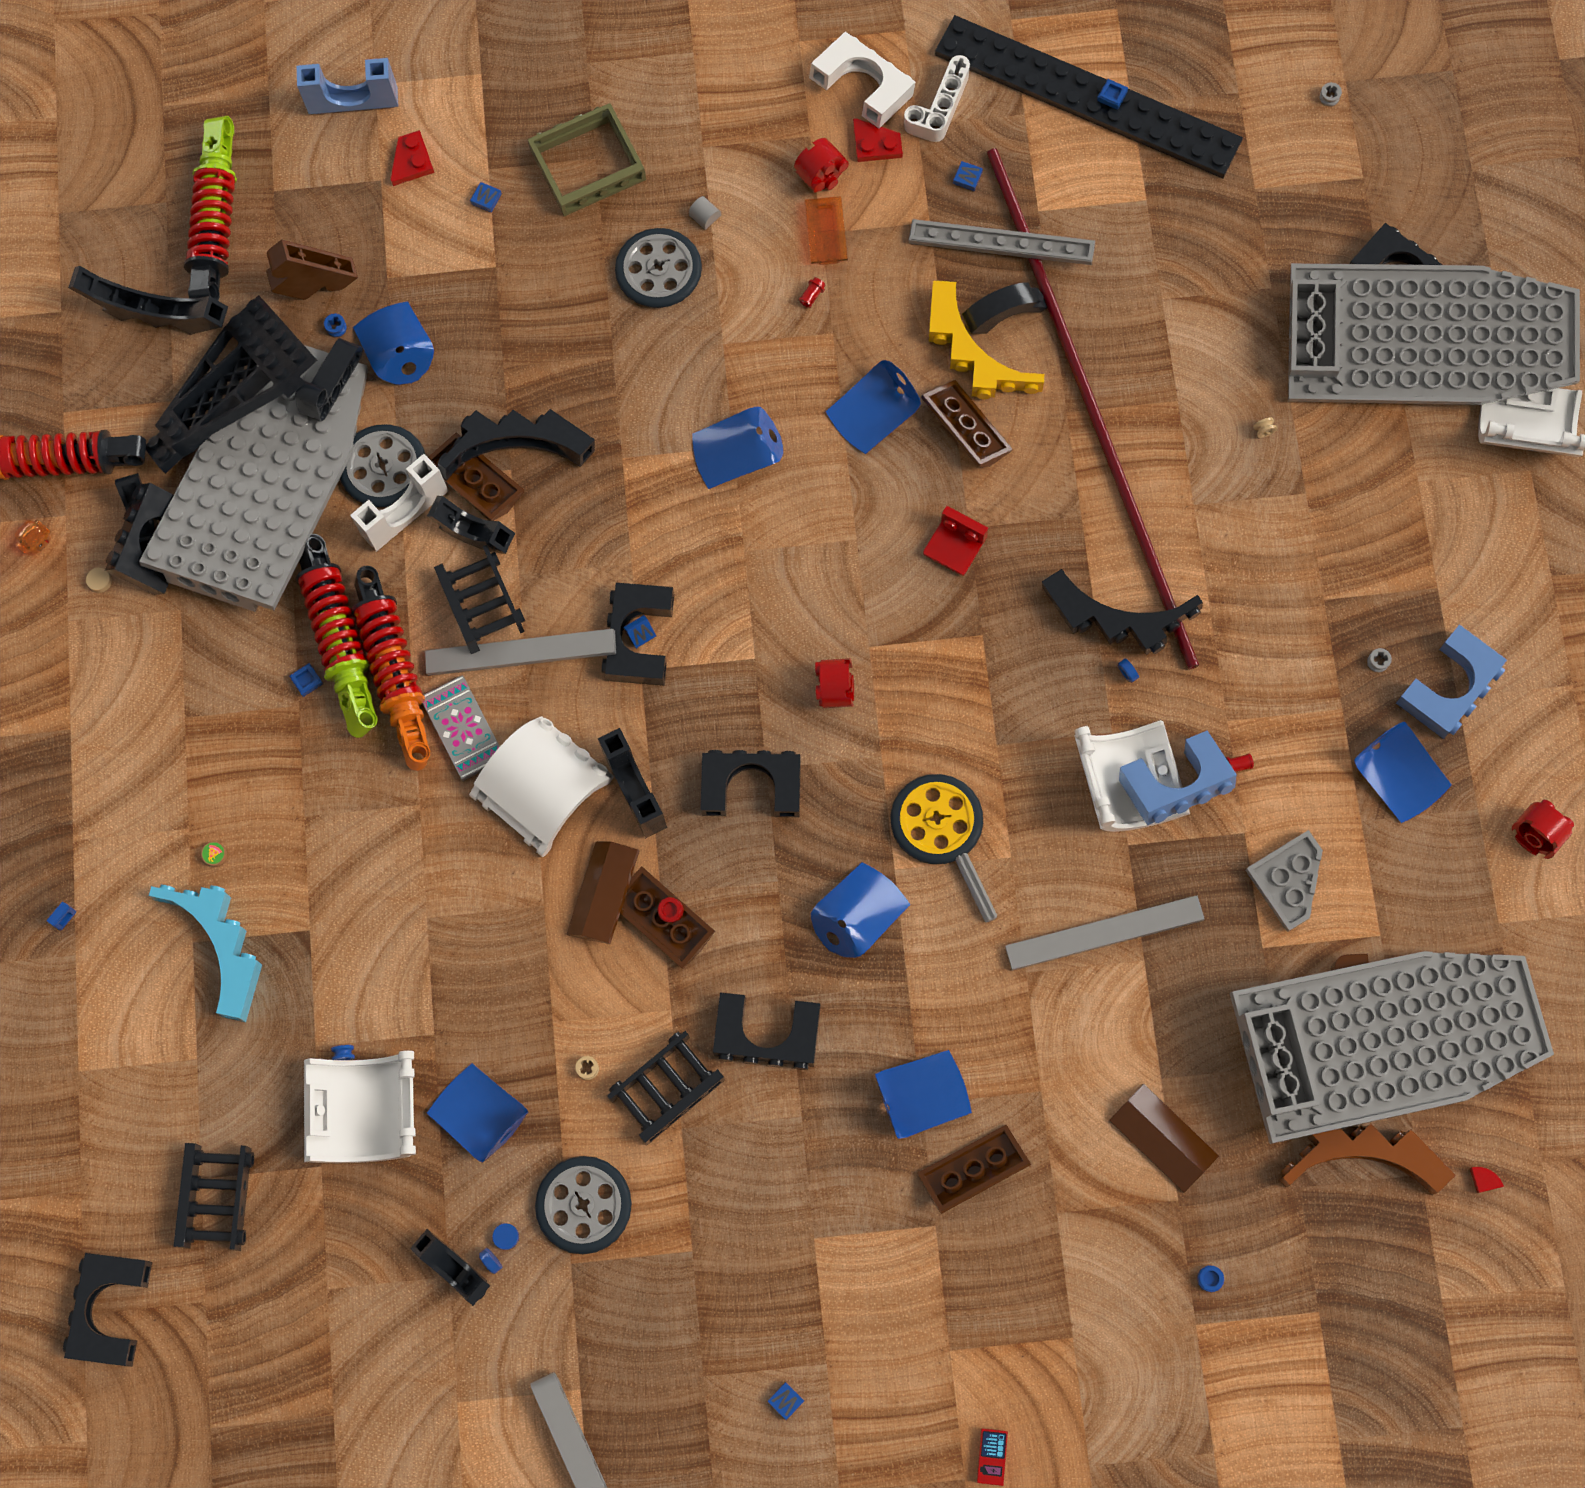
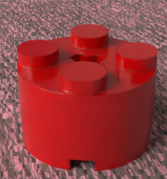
M820 138L812 142L815 146L810 150L805 148L794 164L797 175L815 193L826 188L832 190L838 184L839 176L849 166L846 158L827 138Z
M851 658L827 659L815 662V673L820 684L816 685V699L819 700L820 707L841 708L854 706L852 702L854 701V675L849 673V668H853Z
M1544 799L1541 802L1531 803L1512 825V831L1516 830L1515 839L1528 852L1535 856L1541 853L1545 855L1543 858L1550 859L1554 857L1572 835L1574 822L1557 811L1552 802Z

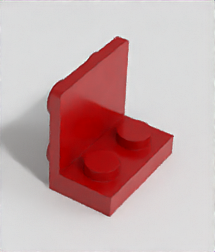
M946 505L942 512L941 523L925 547L923 555L964 576L986 541L989 528Z

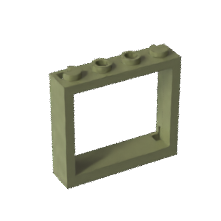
M611 103L602 107L598 106L593 111L584 115H577L568 122L559 123L552 129L543 133H536V136L527 139L530 151L563 216H567L646 180L645 169ZM609 123L631 166L562 196L541 152Z

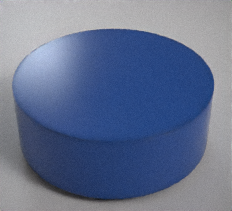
M1126 658L1118 663L1117 666L1128 682L1133 683L1139 678L1137 671Z
M501 1224L493 1232V1242L502 1250L514 1248L519 1241V1232L511 1224Z
M485 1248L479 1253L480 1260L492 1274H496L502 1269L500 1261L490 1249Z
M1206 1266L1199 1271L1197 1282L1202 1290L1215 1292L1223 1286L1224 1275L1218 1267Z

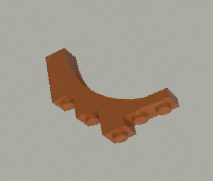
M1369 1124L1365 1127L1362 1125L1358 1126L1350 1134L1353 1138L1352 1140L1342 1129L1310 1135L1308 1139L1315 1146L1313 1147L1309 1144L1299 1153L1302 1158L1296 1164L1292 1161L1281 1170L1283 1176L1279 1181L1285 1187H1288L1308 1168L1338 1159H1365L1394 1167L1416 1180L1431 1195L1437 1194L1456 1175L1412 1129L1405 1133L1402 1130L1399 1131L1390 1140L1393 1143L1391 1145L1372 1124Z

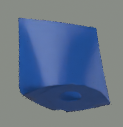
M408 301L379 309L353 327L372 369L382 380L396 385L413 383L418 381L429 369L434 356V348ZM399 346L404 347V350L401 353H397L395 351V349ZM405 363H414L416 365L414 373L410 375L402 373L401 369Z
M882 360L833 404L826 413L840 434L858 450L867 454L880 441L912 416L920 407L921 401L906 375L892 362ZM897 373H899L903 377V379L906 382V385L900 381V379L897 376ZM900 387L904 394L898 393L897 388Z
M761 407L748 408L692 434L695 461L708 489L775 464L783 456L781 436L774 422ZM757 427L761 428L762 434L759 435L756 432ZM769 429L774 432L777 442L771 439Z
M1401 722L1386 731L1354 759L1360 773L1401 823L1429 808L1452 785L1406 722ZM1380 743L1379 749H1373L1374 746Z
M861 862L844 880L816 904L811 912V921L816 935L829 951L842 957L856 958L864 954L911 904L890 879L871 866ZM839 920H842L846 923L845 928L839 926ZM828 932H832L838 937V945H834L828 940Z
M949 1050L875 1074L886 1112L898 1139L912 1136L972 1113L964 1080Z
M472 1063L444 1089L427 1114L475 1159L483 1163L514 1134L528 1114V1110Z

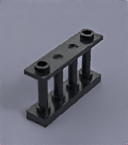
M487 545L483 546L487 558L454 572H451V570L446 572L443 563L434 567L471 654L480 651L477 642L481 640V637L516 623L520 634L525 632L521 624L525 622L521 609L515 610L496 567L501 565L495 552L490 553ZM491 566L494 577L461 591L459 589L454 590L452 585L456 584L457 580ZM495 586H500L503 593L502 596L469 610L467 608L462 609L460 604L464 603L465 599ZM508 604L512 614L478 629L475 627L470 628L469 622H472L473 618Z
M686 1031L682 1034L680 1032L675 1033L668 1039L667 1042L669 1044L623 1083L618 1081L609 1088L610 1093L607 1095L609 1100L613 1103L619 1098L642 1126V1133L639 1136L646 1145H649L725 1081L724 1076L718 1069L715 1072L708 1071L686 1045L685 1042L690 1039ZM676 1049L701 1077L699 1079L701 1083L694 1089L692 1086H687L666 1060ZM657 1065L681 1093L680 1097L682 1099L675 1105L669 1104L646 1076ZM637 1082L662 1110L660 1112L662 1116L655 1122L647 1118L626 1092Z
M185 1143L173 1247L190 1249L191 1243H194V1240L230 1242V1250L241 1251V1245H245L246 1230H243L249 1170L254 1165L252 1148L241 1145L240 1154L204 1153L201 1150L202 1146L196 1143ZM203 1163L239 1165L237 1180L201 1178V1176H198L199 1166ZM200 1189L236 1190L234 1206L198 1204L196 1193ZM197 1214L233 1216L232 1231L195 1230L193 1220Z

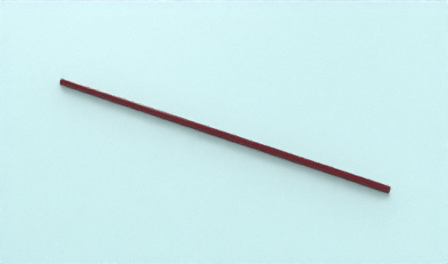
M990 149L987 155L1016 230L1018 232L1030 233L998 149ZM1028 258L1164 609L1166 611L1177 608L1041 259ZM1180 622L1181 626L1173 632L1187 668L1191 670L1198 667L1199 662L1184 624Z

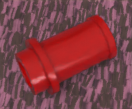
M817 277L809 280V286L798 299L807 308H811L819 294L825 291V283Z
M1250 753L1234 758L1225 757L1235 772L1253 769L1254 761Z

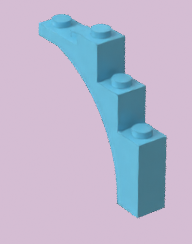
M160 885V888L151 886L149 897L158 902L180 906L192 914L203 926L215 947L220 965L221 990L216 1013L224 1018L246 1022L262 964L256 960V956L241 953L247 932L240 926L241 923L231 919H226L225 921L231 897L225 892L224 888L213 885L210 886V889L201 887L200 894L190 890H184L183 893L175 892L174 887Z

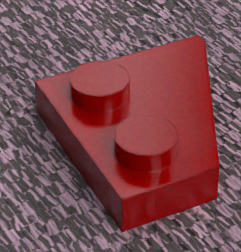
M857 118L853 119L857 162L903 158L901 134L899 132L884 127L878 128L872 123Z
M420 130L398 137L391 173L393 186L435 173Z

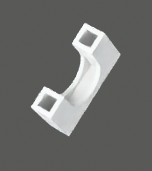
M844 32L811 63L809 78L825 90L829 89L841 76L849 72H864L872 76L880 87L864 101L862 117L878 128L886 123L913 96L916 82L909 75L898 70L892 63L887 62L874 50L869 49L856 37H852L847 32Z
M425 454L406 468L410 477V484L405 493L394 504L383 510H378L368 500L350 515L361 536L376 552L433 505L437 496H443L448 492L440 470Z

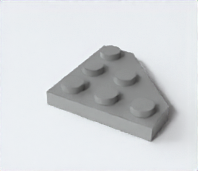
M1309 830L1245 870L1287 932L1307 921L1311 915V906L1323 850Z

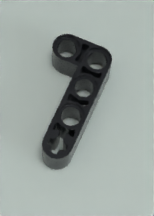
M341 338L337 339L312 382L305 381L306 383L295 392V400L300 413L319 421L325 420L358 365L363 352L362 346Z

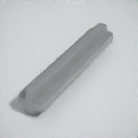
M968 854L958 855L956 863L984 921L987 923L997 918L995 909Z

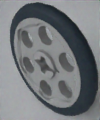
M666 228L647 229L635 234L620 249L615 263L616 280L625 295L637 304L652 308L669 307L683 301L696 288L702 271L701 257L696 246L686 236ZM666 245H673L676 249L673 253L667 254L663 251V248ZM643 246H650L653 248V251L648 255H644L640 252V249ZM679 262H684L688 265L684 271L676 270L675 266ZM634 264H638L642 267V270L634 274L629 271V268ZM657 264L659 267L662 266V271L655 269L654 266ZM668 281L677 283L676 288L673 290L665 289L664 285ZM645 282H651L654 285L650 291L642 290L641 286Z
M390 424L367 427L354 436L353 452L340 477L341 484L353 499L362 504L370 500L375 507H389L405 493L410 484V477L406 468L425 454V450L420 441L411 432L402 427ZM385 439L393 441L392 446L388 449L380 447L381 442ZM364 447L371 449L368 457H359L360 449ZM402 452L411 454L407 462L398 460ZM378 455H380L382 462L386 464L387 476H385L384 471L380 468ZM364 469L367 471L365 478L360 480L354 478L357 470ZM398 474H405L407 476L406 481L402 484L395 483L394 478ZM381 482L385 484V488L382 492L376 493L372 491L373 485Z
M573 1157L557 1164L541 1181L535 1201L536 1219L546 1238L559 1249L574 1254L596 1253L614 1243L625 1230L631 1214V1194L624 1177L610 1163L596 1157ZM581 1172H587L591 1177L590 1183L586 1186H579L577 1184L576 1178ZM604 1184L610 1185L613 1190L611 1197L607 1199H602L598 1194L599 1188ZM559 1185H564L568 1188V1196L563 1200L557 1199L554 1195V1191ZM576 1192L584 1201H590L587 1208L591 1218L582 1209L577 1210V1206L580 1204ZM604 1210L610 1211L613 1217L612 1221L607 1225H602L598 1221L600 1212ZM559 1211H564L568 1215L567 1223L562 1226H558L554 1222V1216ZM584 1223L590 1227V1234L582 1239L576 1235V1228Z

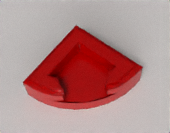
M1484 1167L1469 1168L1477 1193L1504 1187L1501 1179L1493 1171Z

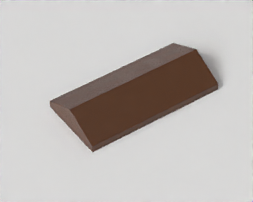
M956 380L922 394V400L978 468L990 467L1012 451L1010 445Z
M458 433L453 434L428 456L437 468L440 457L444 453H448L453 448L455 441L461 437ZM483 454L463 463L448 480L444 479V482L489 521H494L507 514L524 493L522 487Z
M611 841L595 842L566 935L611 944L640 852L638 849Z
M641 866L632 876L620 914L678 966L684 969L702 951L715 933V930L644 867ZM668 897L678 899L684 908L681 919L674 923L663 921L657 911L659 903Z
M1145 1084L1109 1120L1183 1193L1219 1157Z
M1004 1125L921 1170L917 1174L940 1214L1027 1168L1031 1163L1008 1126Z

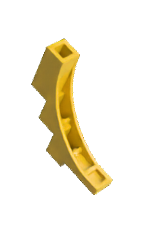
M933 281L929 342H934L938 345L952 343L950 369H955L958 372L973 370L972 396L983 400L995 398L996 389H1000L1003 392L1024 391L1028 394L1042 392L1045 374L1021 373L1010 369L988 356L974 342L965 329L958 311L956 282Z

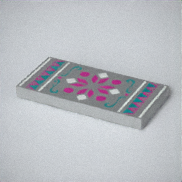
M462 675L424 694L425 701L423 705L461 780L464 781L480 773L500 746Z

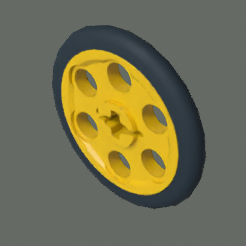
M929 774L909 782L895 798L890 814L891 829L899 846L909 856L929 864H947L956 861L958 855L968 854L979 840L984 824L983 810L973 790L964 782L943 774ZM931 789L937 790L940 797L937 801L931 802L926 798V792ZM952 798H959L963 802V806L959 810H953L949 806V801ZM912 804L918 805L921 813L915 817L910 816L907 813L908 806ZM935 813H938L939 817L944 818L940 821L939 825H936L935 821H930ZM958 821L964 822L967 825L966 832L962 834L956 833L953 830L954 823ZM915 828H921L925 832V837L922 840H914L911 836V831ZM939 836L945 837L948 841V846L944 849H939L934 845V840Z

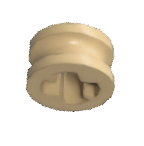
M1272 417L1262 419L1254 424V430H1258V438L1270 436L1277 431L1278 428L1276 425H1273L1274 419Z
M583 1056L575 1065L577 1074L584 1080H591L598 1075L599 1065L593 1057ZM584 1062H587L588 1064L592 1062L594 1064L591 1067L593 1071L592 1073H581V1071L583 1070L582 1064Z

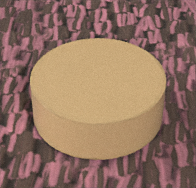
M94 568L88 572L86 583L92 591L102 593L110 588L112 578L108 572L104 571L105 569Z

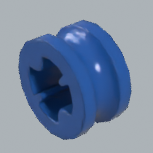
M330 314L325 318L324 327L330 336L340 337L346 332L347 325L340 314ZM335 322H338L340 326H336V329H332L331 325H334Z
M340 1045L332 1047L331 1052H334L332 1060L355 1059V1055L352 1054L354 1046Z

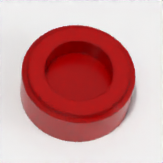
M668 897L659 903L657 911L663 921L674 923L681 919L684 908L678 899Z

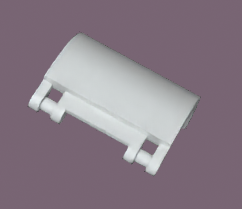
M1556 388L1482 404L1480 406L1478 424L1479 442L1481 444L1572 457L1583 456L1585 434L1577 436L1582 390Z
M541 716L524 724L497 749L474 782V787L469 796L475 801L479 800L482 803V807L487 811H494L525 838L524 842L528 846L535 847L537 849L536 852L541 857H544L551 850L557 833L576 808L596 790L610 784L614 776L608 772L606 766L596 762L585 749L578 747L567 734L561 733L550 720Z
M1160 720L1130 731L1111 735H1091L1088 726L1074 731L1100 829L1110 832L1135 830L1168 822L1190 814L1188 809L1183 813L1173 814L1160 823L1147 825L1119 782L1120 767L1142 758L1159 783L1170 788H1183L1163 721Z
M400 1051L398 1055L368 1060H324L312 1058L304 1060V1162H375L400 1159L416 1154V1146H413V1137L416 1136L413 1109V1078L415 1077V1072L412 1069L414 1051Z

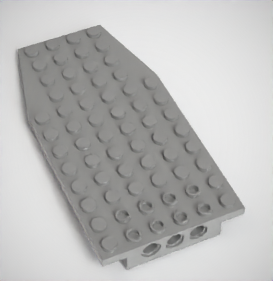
M1291 263L1288 402L1482 405L1574 385L1580 381V289L1551 282L1544 283L1536 281L1535 278L1531 277L1523 278L1512 275L1511 272L1491 270L1490 267Z
M304 345L318 360L300 376L303 380L311 383L329 353ZM358 363L323 421L300 413L295 400V393L289 398L283 394L212 434L199 446L139 561L141 566L163 573L168 583L254 612H256L258 605L274 611L304 552L306 540L313 533L353 452V441L357 431L361 399L364 395L368 374L367 365ZM270 381V382H269L262 390H260L256 395H258L259 393H261V392L267 390L268 388L272 387V386H273V382Z
M1423 951L1232 991L1230 993L1270 1144L1463 1102L1554 1055L1525 956L1455 954L1450 952L1433 953Z

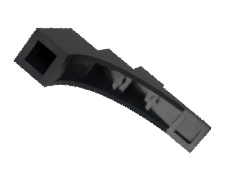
M81 266L74 268L68 287L102 306V311L120 321L138 318L155 328L172 324L190 335L222 328L228 310L227 305L211 296L176 298L151 294L111 282Z
M551 409L545 415H540L535 424L515 410H512L508 415H504L500 419L498 425L475 410L471 416L468 415L463 419L461 423L462 437L455 441L453 448L448 453H444L440 457L438 468L442 477L448 480L468 460L484 453L506 448L544 450L564 457L581 467L595 452V439Z
M1063 569L1042 581L1043 590L1073 634L1078 631L1080 633L1087 631L1092 627V622H1095L1109 644L1114 642L1118 644L1124 641L1129 636L1128 633L1131 632L1146 655L1151 652L1156 654L1164 649L1165 643H1167L1165 632L1171 633L1181 626L1180 622L1187 618L1189 620L1194 619L1201 613L1200 610L1203 607L1202 600L1196 595L1179 607L1153 613L1127 612L1111 608L1090 598L1068 578Z

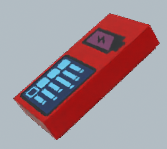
M981 1428L977 1483L1004 1486L1008 1431Z

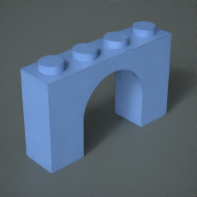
M388 58L365 60L366 81L354 86H341L329 82L324 77L320 64L296 66L297 87L308 114L398 107V86Z
M1458 625L1439 650L1466 671L1469 679L1467 694L1455 699L1444 698L1415 679L1396 703L1443 739L1449 733L1454 735L1462 725L1459 722L1463 715L1468 717L1476 708L1473 702L1477 697L1484 698L1491 689L1488 686L1489 682L1492 679L1497 681L1505 671L1502 666L1507 661V659L1461 625Z
M1208 731L1185 740L1184 754L1198 774V779L1187 787L1170 788L1162 785L1154 778L1142 758L1120 767L1119 782L1147 825L1160 823L1173 814L1183 813L1194 805L1204 804L1211 798L1220 794H1228L1235 788L1237 774Z

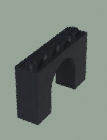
M1387 223L1383 224L1350 262V264L1385 265L1390 262H1403L1408 265H1442L1435 256L1427 254L1419 248L1416 242L1408 240L1401 235L1397 228L1389 226Z
M152 483L140 484L135 488L132 495L133 502L124 514V524L115 536L116 543L106 558L107 565L104 571L153 595L165 594L169 583L166 581L164 574L143 567L139 562L143 555L139 544V534L143 525L151 518L161 521L174 496L173 494Z
M616 582L615 590L610 592V604L613 605L612 613H608L607 627L615 631L616 654L607 655V659L602 660V673H605L607 681L665 686L666 656L635 653L624 645L622 634L624 627L636 617L643 615L672 617L675 597L673 587Z
M618 728L599 737L598 741L602 752L645 839L666 829L667 825L664 815L653 793H650L621 729Z
M709 750L708 753H702L700 808L702 816H726L727 789L730 781L738 773L752 769L767 774L775 785V817H800V754H796L794 751H782L781 754H771L770 751L766 750L757 751V754H747V751L735 750L732 753H723L721 750Z
M720 992L713 1054L718 1056L719 1061L733 1062V1058L743 1059L745 1064L758 1065V1061L768 1062V1066L783 1067V1064H791L794 1069L808 1070V1067H814L821 1009L820 1003L795 1001L793 1025L788 1038L778 1046L762 1048L751 1043L743 1031L746 1005L745 995Z
M85 1253L84 1258L79 1263V1274L81 1276L79 1284L75 1286L73 1298L76 1301L74 1310L70 1312L68 1318L70 1331L69 1336L65 1338L63 1343L64 1358L133 1367L138 1340L109 1337L101 1333L93 1322L92 1308L97 1296L110 1286L128 1285L148 1288L153 1262Z

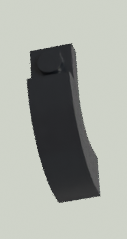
M1029 282L1001 288L986 295L971 305L962 315L971 334H987L1008 317L1019 313H1042L1047 308V305L1039 288H1031Z
M138 473L115 480V485L125 510L131 507L135 488L142 484ZM151 518L141 528L139 544L143 553L158 526L157 519Z
M444 496L436 497L427 517L440 525L439 529L482 550H484L483 546L487 545L490 552L506 554L515 535V532L501 522L475 517L460 509Z
M428 1229L410 1248L419 1259L443 1277L472 1306L485 1295L486 1290L490 1287L487 1280Z

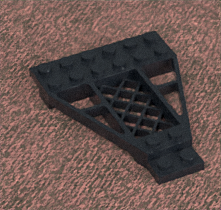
M258 295L255 299L249 301L246 307L240 313L233 316L229 323L224 326L155 424L159 433L149 439L146 444V451L157 466L166 474L183 457L194 452L212 434L283 394L289 398L306 383L300 376L318 360ZM234 337L238 341V346L221 362L215 365L216 359L231 338ZM270 381L273 382V386H272V387H270V388H268L267 390H265V391L259 393L258 395H256V394H257L260 390H262Z

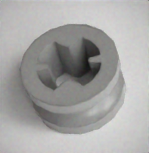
M1332 82L1325 84L1319 96L1321 103L1325 106L1336 105L1342 94L1341 87ZM1329 91V94L1333 92L1335 94L1334 97H1332V95L1331 97H1328L1326 95L1327 92Z
M1378 648L1369 655L1367 664L1374 672H1383L1391 664L1392 658L1387 650ZM1378 655L1382 656L1381 659H1385L1382 665H1378V661H1374Z

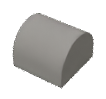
M702 196L690 207L689 216L706 230L721 216V211Z

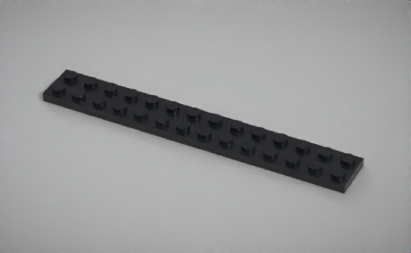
M956 15L952 18L935 50V56L949 62L954 56H965L969 60V70L1222 179H1224L1243 140V137L1130 89H1128L1118 110L1097 101L1107 79Z

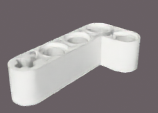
M954 56L950 60L930 109L913 105L905 110L904 129L907 133L931 142H939L945 137L969 78L970 63L965 56Z

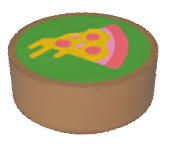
M216 841L207 843L201 851L202 860L211 867L221 866L226 861L228 855L226 848Z

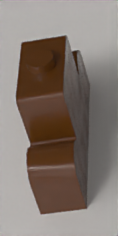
M283 239L267 251L270 268L266 270L272 293L306 300L322 287L329 291H339L358 278L352 257Z

